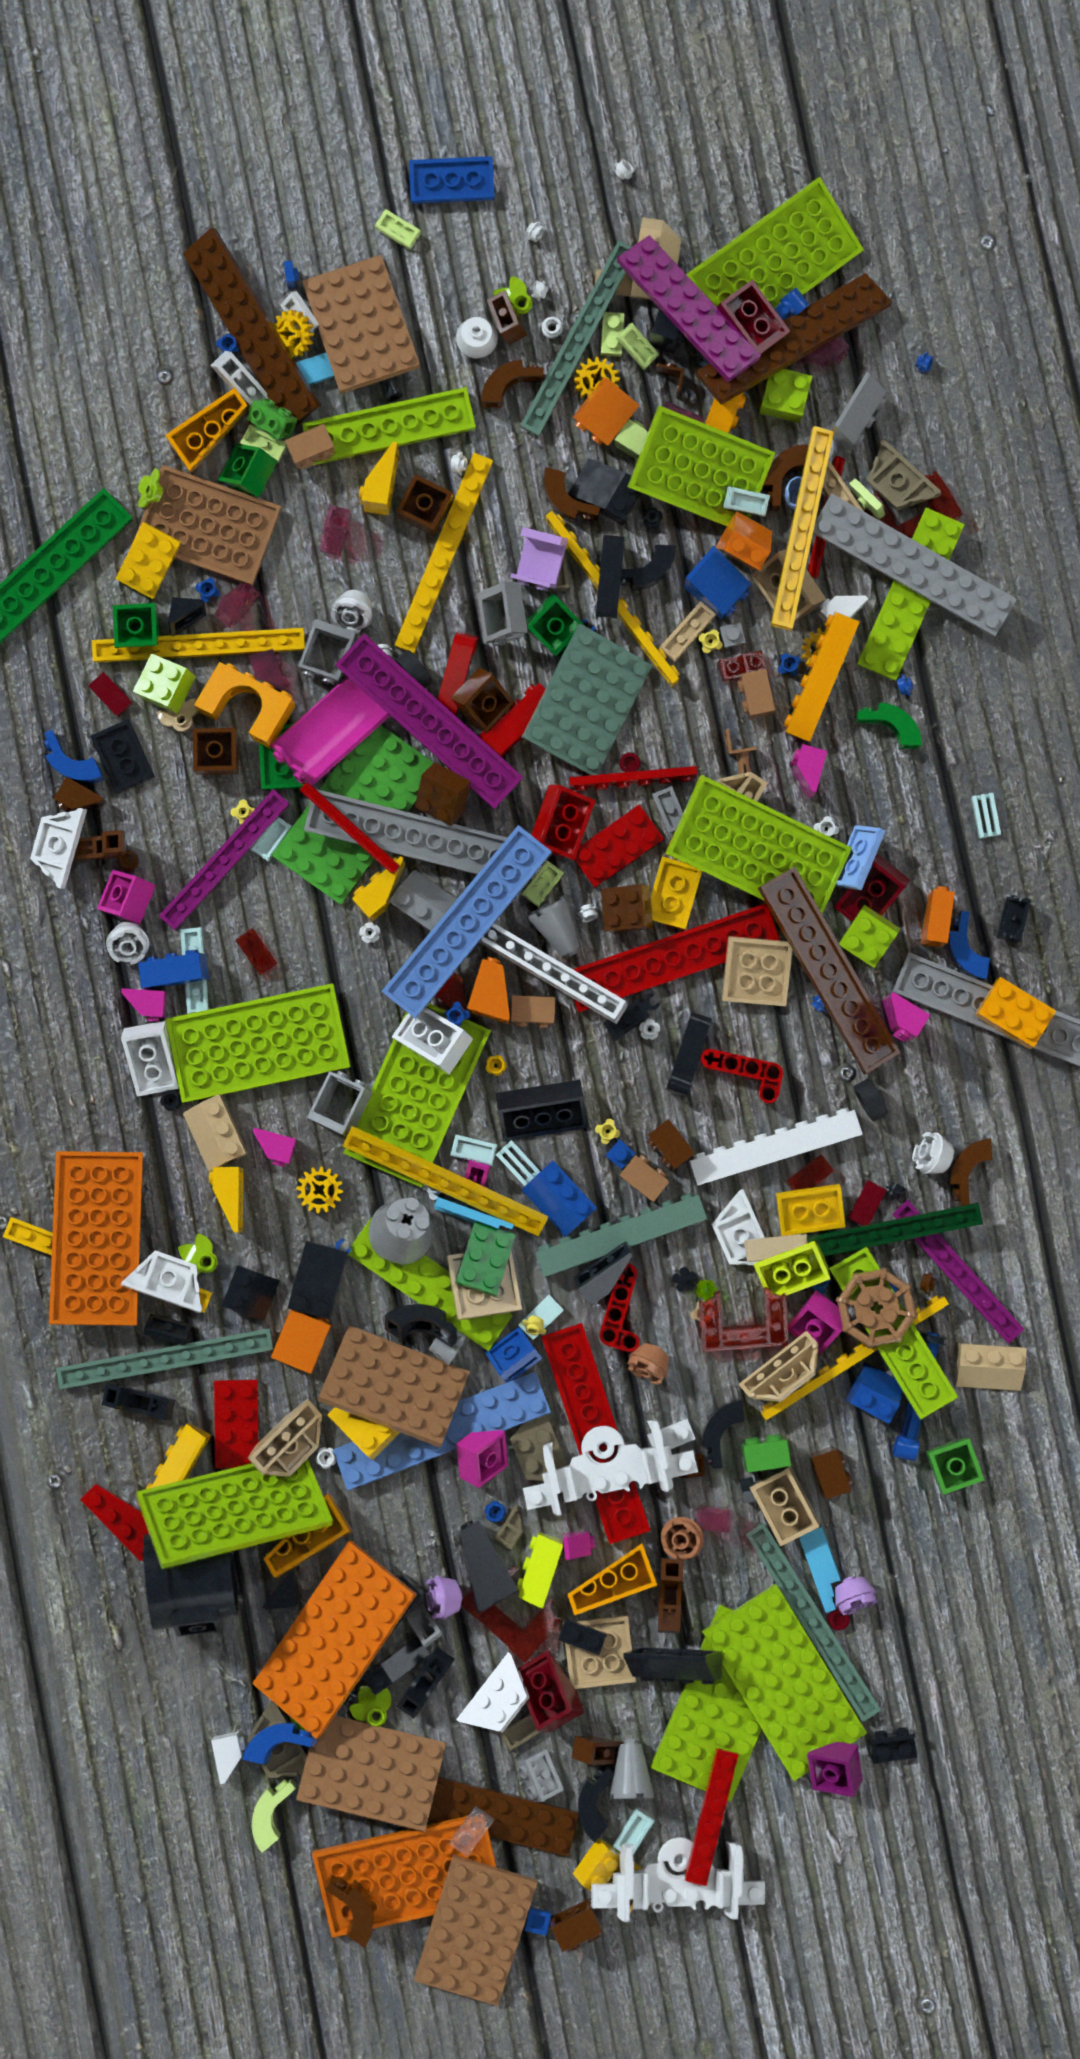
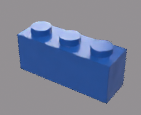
M198 950L185 951L186 955L178 956V953L166 954L163 959H158V957L145 958V962L138 963L141 988L150 990L209 980L206 954L198 953Z

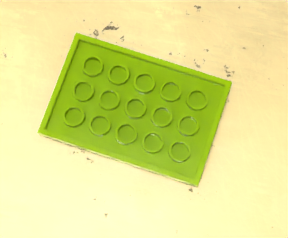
M658 406L628 488L727 526L733 514L737 511L723 508L728 486L760 493L776 452L665 407ZM738 511L743 515L751 518V513Z

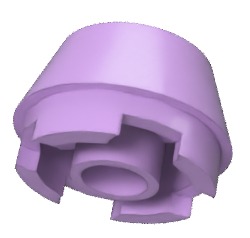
M436 1576L427 1580L426 1584L430 1585V1590L426 1593V1603L428 1611L433 1610L432 1619L440 1618L443 1620L460 1611L462 1591L455 1579Z
M855 1576L846 1578L843 1580V1583L835 1587L836 1608H839L843 1615L856 1613V1610L864 1607L869 1608L877 1603L875 1595L877 1591L865 1577L855 1578Z

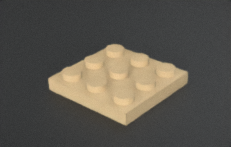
M728 936L722 1001L786 1006L792 959V948L788 941Z
M512 1251L510 1252L496 1297L455 1284L464 1253L448 1255L446 1257L457 1321L522 1310Z
M628 1615L575 1621L605 1632L607 1636L600 1655L565 1643L569 1681L573 1687L581 1689L636 1682L635 1677H632L623 1658V1653L632 1650Z

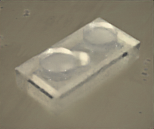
M475 1806L450 1840V1845L468 1857L493 1823V1818Z

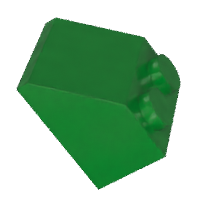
M236 443L218 481L237 491L259 498L265 489L269 476L274 471L277 460L260 447Z
M552 594L526 619L527 631L554 656H557L570 642L578 624L584 625L557 596Z
M155 603L112 605L115 648L158 646L160 631L159 609Z

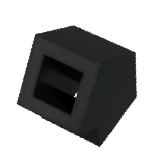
M753 1477L740 1479L739 1483L744 1504L755 1502L756 1499L750 1489L754 1485Z

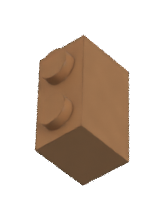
M324 424L285 440L296 469H306L312 466L313 462L320 459L321 461L327 460L333 456L332 454L336 453Z
M763 669L741 674L740 681H737L739 694L743 693L744 701L742 702L743 713L748 714V719L774 714L775 707L767 670Z
M512 995L511 1023H515V1027H528V1024H537V1028H550V1025H554L555 997Z
M635 1155L619 1176L650 1201L654 1202L669 1183L666 1179L668 1175L659 1168L655 1171L649 1166L651 1162L643 1155H640V1157Z

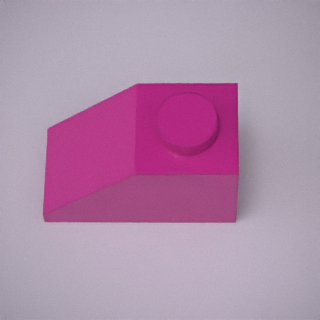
M122 988L121 993L141 1016L147 1017V1021L159 1022L160 1018L166 1019L167 993L165 991Z
M254 1128L253 1133L267 1158L273 1160L272 1164L284 1167L285 1163L291 1165L297 1139Z
M589 1531L563 1533L565 1560L591 1555V1549H595L594 1536H589Z

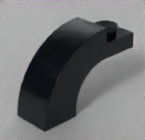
M655 545L654 556L646 566L639 569H622L620 585H628V582H631L632 591H639L659 583L668 574L673 565L676 545Z
M423 1304L405 1305L385 1315V1330L400 1340L410 1334L422 1332L433 1335L449 1347L457 1343V1328L452 1323L446 1321V1312L437 1307Z
M106 1383L101 1405L148 1415L164 1421H171L175 1399L145 1390Z
M742 1399L732 1400L721 1405L711 1414L704 1426L702 1447H711V1451H707L708 1464H712L713 1469L722 1468L720 1448L722 1434L732 1424L744 1422Z
M436 1647L418 1671L396 1707L415 1719L455 1659Z
M608 1764L604 1768L599 1767L593 1776L595 1778L594 1781L586 1776L578 1795V1814L581 1825L586 1834L595 1843L609 1826L608 1820L601 1815L597 1808L599 1793L614 1775V1769Z

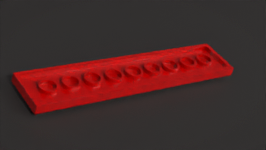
M765 903L574 968L573 970L618 997L624 998L726 963L728 936L778 941L780 939L769 908ZM574 999L578 1013L590 1009Z
M579 1323L543 1335L541 1338L579 1454L582 1455L583 1438L591 1429L598 1426H609L617 1430L583 1324ZM604 1443L600 1444L599 1450L602 1452L606 1451L607 1445ZM618 1445L614 1446L613 1454L606 1459L596 1457L593 1450L589 1451V1454L595 1461L606 1463L615 1458L618 1453ZM634 1481L629 1483L630 1491L625 1489L606 1493L596 1491L597 1498L595 1502L609 1545L651 1531Z

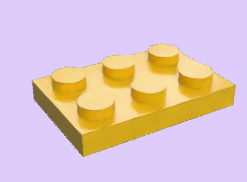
M142 522L115 579L149 598L155 599L182 542L152 525Z
M662 856L651 893L652 920L654 922L686 930L702 871L683 862Z
M840 1184L776 1193L781 1236L846 1227Z

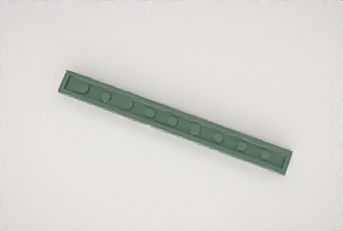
M618 240L520 428L537 437L542 433L626 274L624 269L617 263V258L629 250L631 246Z
M268 1328L188 1343L186 1345L171 1346L58 1367L56 1371L59 1389H65L274 1350L271 1329Z
M764 1522L746 1532L747 1538L862 1722L880 1712V1707Z

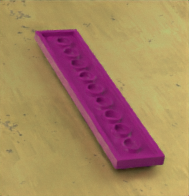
M365 634L335 664L344 675L447 768L470 780V788L494 810L523 779V776Z

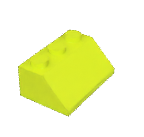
M815 1241L753 1264L769 1302L831 1279L828 1265Z
M538 1532L537 1537L532 1536L529 1548L533 1550L530 1558H525L522 1567L523 1570H526L523 1579H518L516 1587L519 1591V1598L543 1608L563 1548V1540Z

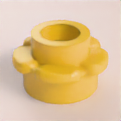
M500 1055L490 1056L486 1061V1071L489 1074L492 1073L493 1076H500L506 1070L507 1064Z

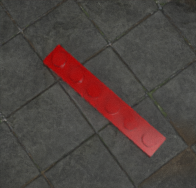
M697 766L578 776L569 777V787L574 789L575 792H584L590 787H595L596 790L608 789V786L617 785V788L630 787L629 784L638 783V786H649L651 782L659 781V784H670L672 780H680V782L685 783L692 782L693 778H697L698 773Z
M720 1748L715 1750L684 1880L687 1882L707 1886L739 1756L736 1752Z

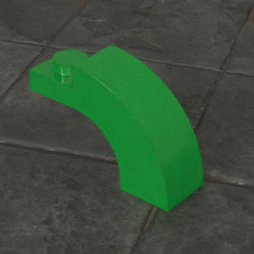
M879 703L877 711H874V708H861V711H858L855 715V723L883 724L889 727L897 737L898 749H920L922 746L921 734L917 724L908 713L897 706Z

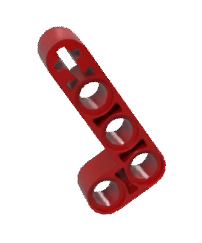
M460 631L455 633L438 696V701L456 717L459 708L452 701L451 697L467 680L472 657L476 652L479 640L478 636Z
M707 1049L701 1054L700 1064L703 1068L760 1081L758 1090L759 1100L764 1104H771L777 1100L783 1078V1069L779 1064L715 1049ZM712 1054L713 1059L719 1060L720 1056H723L721 1068L717 1067L719 1062H712L708 1065L704 1057ZM726 1059H734L737 1063L736 1068L733 1070L728 1069L725 1066ZM748 1063H754L757 1066L756 1074H749L747 1072L746 1066ZM769 1068L778 1070V1077L776 1079L768 1077L767 1071ZM769 1088L773 1091L774 1097L772 1100H766L763 1097L764 1089Z
M627 1264L624 1270L630 1267V1271L633 1272V1276H629L627 1279V1283H631V1286L629 1288L624 1284H618L617 1280L611 1291L600 1328L599 1338L607 1346L632 1352L638 1348L639 1338L635 1333L621 1328L636 1282L637 1269L634 1265ZM621 1274L619 1277L621 1281L624 1280V1274ZM618 1288H625L627 1290V1297L624 1300L616 1298L615 1292ZM614 1308L621 1311V1317L617 1321L609 1318V1312ZM608 1329L613 1330L615 1333V1338L610 1342L603 1339V1333ZM627 1336H633L636 1340L635 1345L631 1348L624 1346L623 1341Z

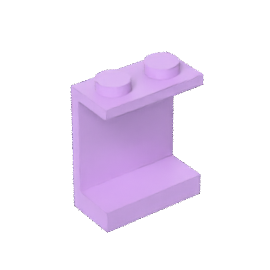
M523 527L521 536L526 538L517 574L511 573L510 577L517 579L516 582H519L521 585L529 586V582L534 583L536 588L540 590L556 589L568 538Z

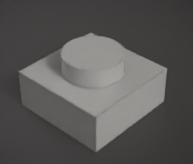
M741 622L719 628L724 649L746 643Z

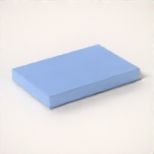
M855 825L847 844L852 849L835 885L836 887L862 890L885 830Z

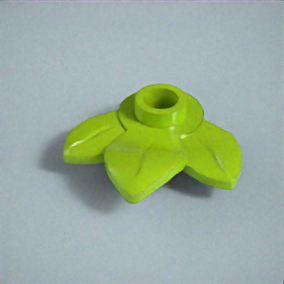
M511 276L509 288H500L493 291L495 296L505 290L518 314H527L532 308L533 303L531 297L527 294V287L517 277ZM525 301L526 305L524 307H519V302Z
M157 468L153 470L150 477L147 475L143 476L139 482L138 491L141 497L138 501V506L141 508H146L149 503L158 502L162 497L163 487L159 485L160 471Z
M197 1234L195 1244H185L178 1247L181 1258L196 1265L197 1275L201 1272L211 1273L217 1268L218 1259L212 1253L213 1244L206 1236ZM206 1258L211 1260V1265L208 1267L204 1265Z
M362 1685L358 1693L359 1703L351 1705L349 1707L350 1712L359 1721H366L372 1726H382L387 1719L386 1711L392 1704L391 1693L388 1688H385L377 1695H374L369 1686ZM374 1712H378L380 1714V1718L374 1719L372 1717V1714Z

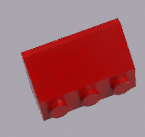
M549 785L531 836L552 851V854L575 860L596 800L562 785Z

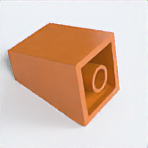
M735 511L716 548L750 569L760 571L771 552L773 531Z
M488 957L487 960L482 959L467 1010L470 1013L509 1024L510 1014L504 967L498 959Z

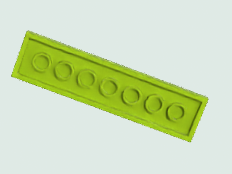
M467 387L302 423L304 432L324 424L336 452L332 454L331 458L324 461L320 459L313 462V465L386 450L392 442H397L398 447L476 430Z
M925 508L912 539L949 560L965 524ZM893 580L857 665L896 681L931 601Z
M370 1218L351 1245L352 1250L348 1255L419 1304L430 1305L445 1311L447 1322L452 1323L458 1331L489 1351L513 1315L511 1313L457 1321L449 1271L426 1255L418 1261L406 1265L393 1263L386 1259L383 1260L373 1250L369 1241L368 1232L372 1219Z
M867 1247L829 1268L842 1292L851 1280L852 1274L881 1270ZM880 1279L864 1281L862 1283L865 1287L877 1286ZM884 1280L883 1286L895 1293L888 1281ZM858 1285L848 1300H856L862 1291ZM898 1299L900 1310L906 1311ZM875 1302L874 1306L870 1307V1309L875 1311L876 1314H880L883 1306ZM898 1316L894 1321L892 1327L895 1331L904 1320V1316ZM912 1322L902 1337V1342L899 1344L895 1342L879 1345L876 1348L921 1420L954 1401L958 1396ZM864 1326L865 1330L867 1331V1333H868V1335H869V1334H870V1330L867 1329V1327ZM888 1329L874 1332V1337L890 1335L891 1333Z

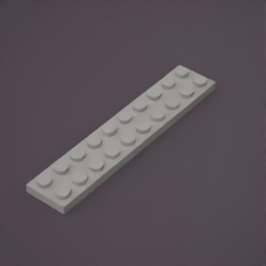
M834 494L830 495L815 521L814 535L993 637L998 633L1017 600Z
M316 789L383 851L478 874L507 839V837L456 824L450 826L440 820ZM311 801L304 831L358 844Z
M910 952L907 953L892 992L1013 1040L974 1016L992 985ZM1056 1011L1033 1049L1080 1067V1020Z

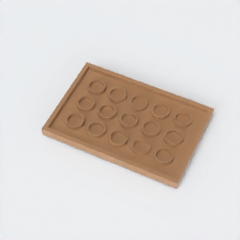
M382 255L302 281L313 316L319 324L317 327L340 394L421 368Z
M162 465L159 485L163 487L162 497L158 502L148 504L138 531L142 522H146L182 542L174 559L254 586L282 507Z
M349 1325L320 1392L318 1401L441 1448L470 1371L452 1364L448 1366L442 1360Z
M334 1716L322 1736L318 1738L317 1745L309 1748L296 1801L425 1832L446 1742Z
M453 1854L416 1969L414 1981L498 2006L538 1883L537 1879Z

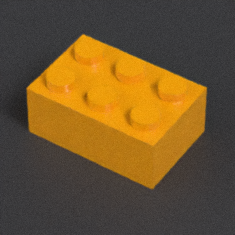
M999 977L992 985L974 1016L1026 1048L1032 1049L1037 1044L1056 1010L1002 977Z

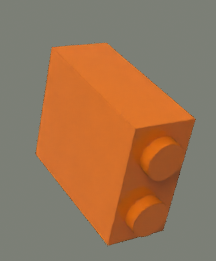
M603 377L572 418L577 421L574 425L581 431L585 432L588 430L593 434L591 439L601 446L603 443L608 446L640 405L608 378Z
M937 886V889H933L927 894L920 945L942 948L948 943L955 892L949 891L950 888Z
M290 1309L271 1358L312 1374L332 1327V1324L328 1323L329 1319L319 1316L315 1318L307 1313Z

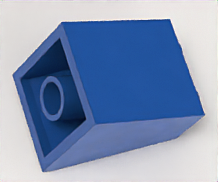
M713 546L687 575L684 589L698 601L703 602L717 614V617L723 620L725 616L729 618L737 609L735 605L739 600L743 602L751 593L749 591L751 583Z
M864 1362L845 1401L890 1424L900 1405L902 1389L894 1377Z

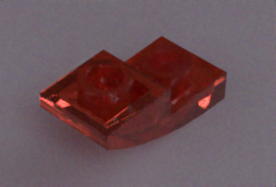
M762 650L743 653L737 657L720 659L718 661L722 682L739 679L741 674L766 669Z
M250 928L235 939L260 976L278 964L253 928Z
M820 1154L786 1180L785 1183L792 1191L813 1188L833 1173L834 1170L823 1155Z

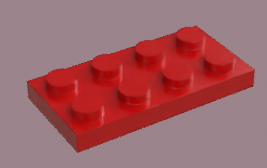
M639 804L579 846L574 861L595 889L662 842L664 838Z
M258 1379L214 1381L215 1468H235L252 1464L248 1457L255 1445L259 1443Z

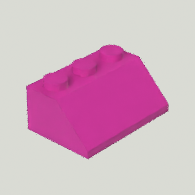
M894 992L883 1000L889 1030L894 1033L893 1037L903 1043L904 1041L909 1042L916 1038L930 1014Z

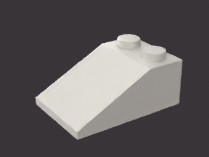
M426 1007L416 1019L407 1014L392 1038L447 1074L451 1073L473 1040L462 1028Z
M166 1020L124 1028L121 1040L136 1095L143 1096L179 1089Z

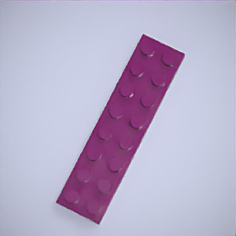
M650 235L617 258V263L727 382L734 379L760 359L761 355Z

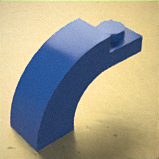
M53 730L44 733L47 738L44 740V743L49 752L53 751L46 755V758L59 774L83 784L97 783L105 780L97 761L93 757L83 761L70 759L64 753L56 733Z
M960 911L958 916H954L953 928L956 931H949L947 948L950 957L963 973L980 981H985L988 975L990 958L982 957L970 948L967 941L970 912Z
M286 1722L272 1725L260 1731L250 1741L242 1760L266 1764L269 1763L274 1748L282 1742L313 1747L317 1745L318 1739L314 1738L309 1731L299 1729V1732H297L298 1723Z

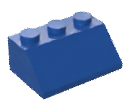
M554 1160L522 1189L544 1215L548 1216V1220L564 1237L597 1209Z

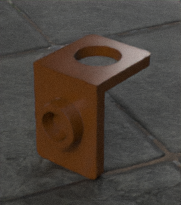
M657 363L655 373L679 378L676 398H679L685 369L678 368L677 365L672 363H666L665 365Z

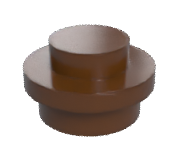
M126 850V855L117 858V863L123 871L130 872L137 868L139 858L135 852Z
M933 1273L923 1274L920 1290L924 1291L925 1294H928L930 1290L934 1291L936 1278H933Z

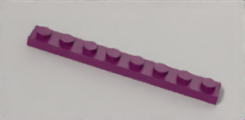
M273 789L163 910L159 917L176 931L290 804Z
M906 1200L891 1215L897 1219L920 1213L909 1200ZM938 1233L913 1238L1007 1344L1025 1330Z

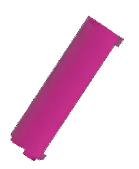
M346 677L270 745L275 751L273 756L279 763L284 762L294 773L293 776L300 784L305 782L313 786L387 720L390 715Z

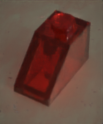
M454 972L435 996L450 1008L453 1007L454 1002H460L462 1008L467 1010L465 986L461 983L464 979Z

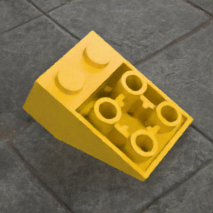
M401 856L398 859L396 857L393 858L400 866L397 872L391 874L387 869L382 873L378 871L369 879L371 882L366 887L362 885L353 893L355 895L352 898L354 903L370 922L375 921L390 905L389 900L395 892L405 866Z
M599 1838L596 1843H593L572 1874L583 1887L590 1891L591 1884L613 1883V1873L621 1872L620 1851ZM633 1861L634 1870H641L642 1867ZM630 1899L629 1914L633 1910V1899Z

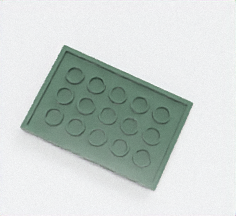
M578 624L521 738L587 775H598L652 665L584 625Z

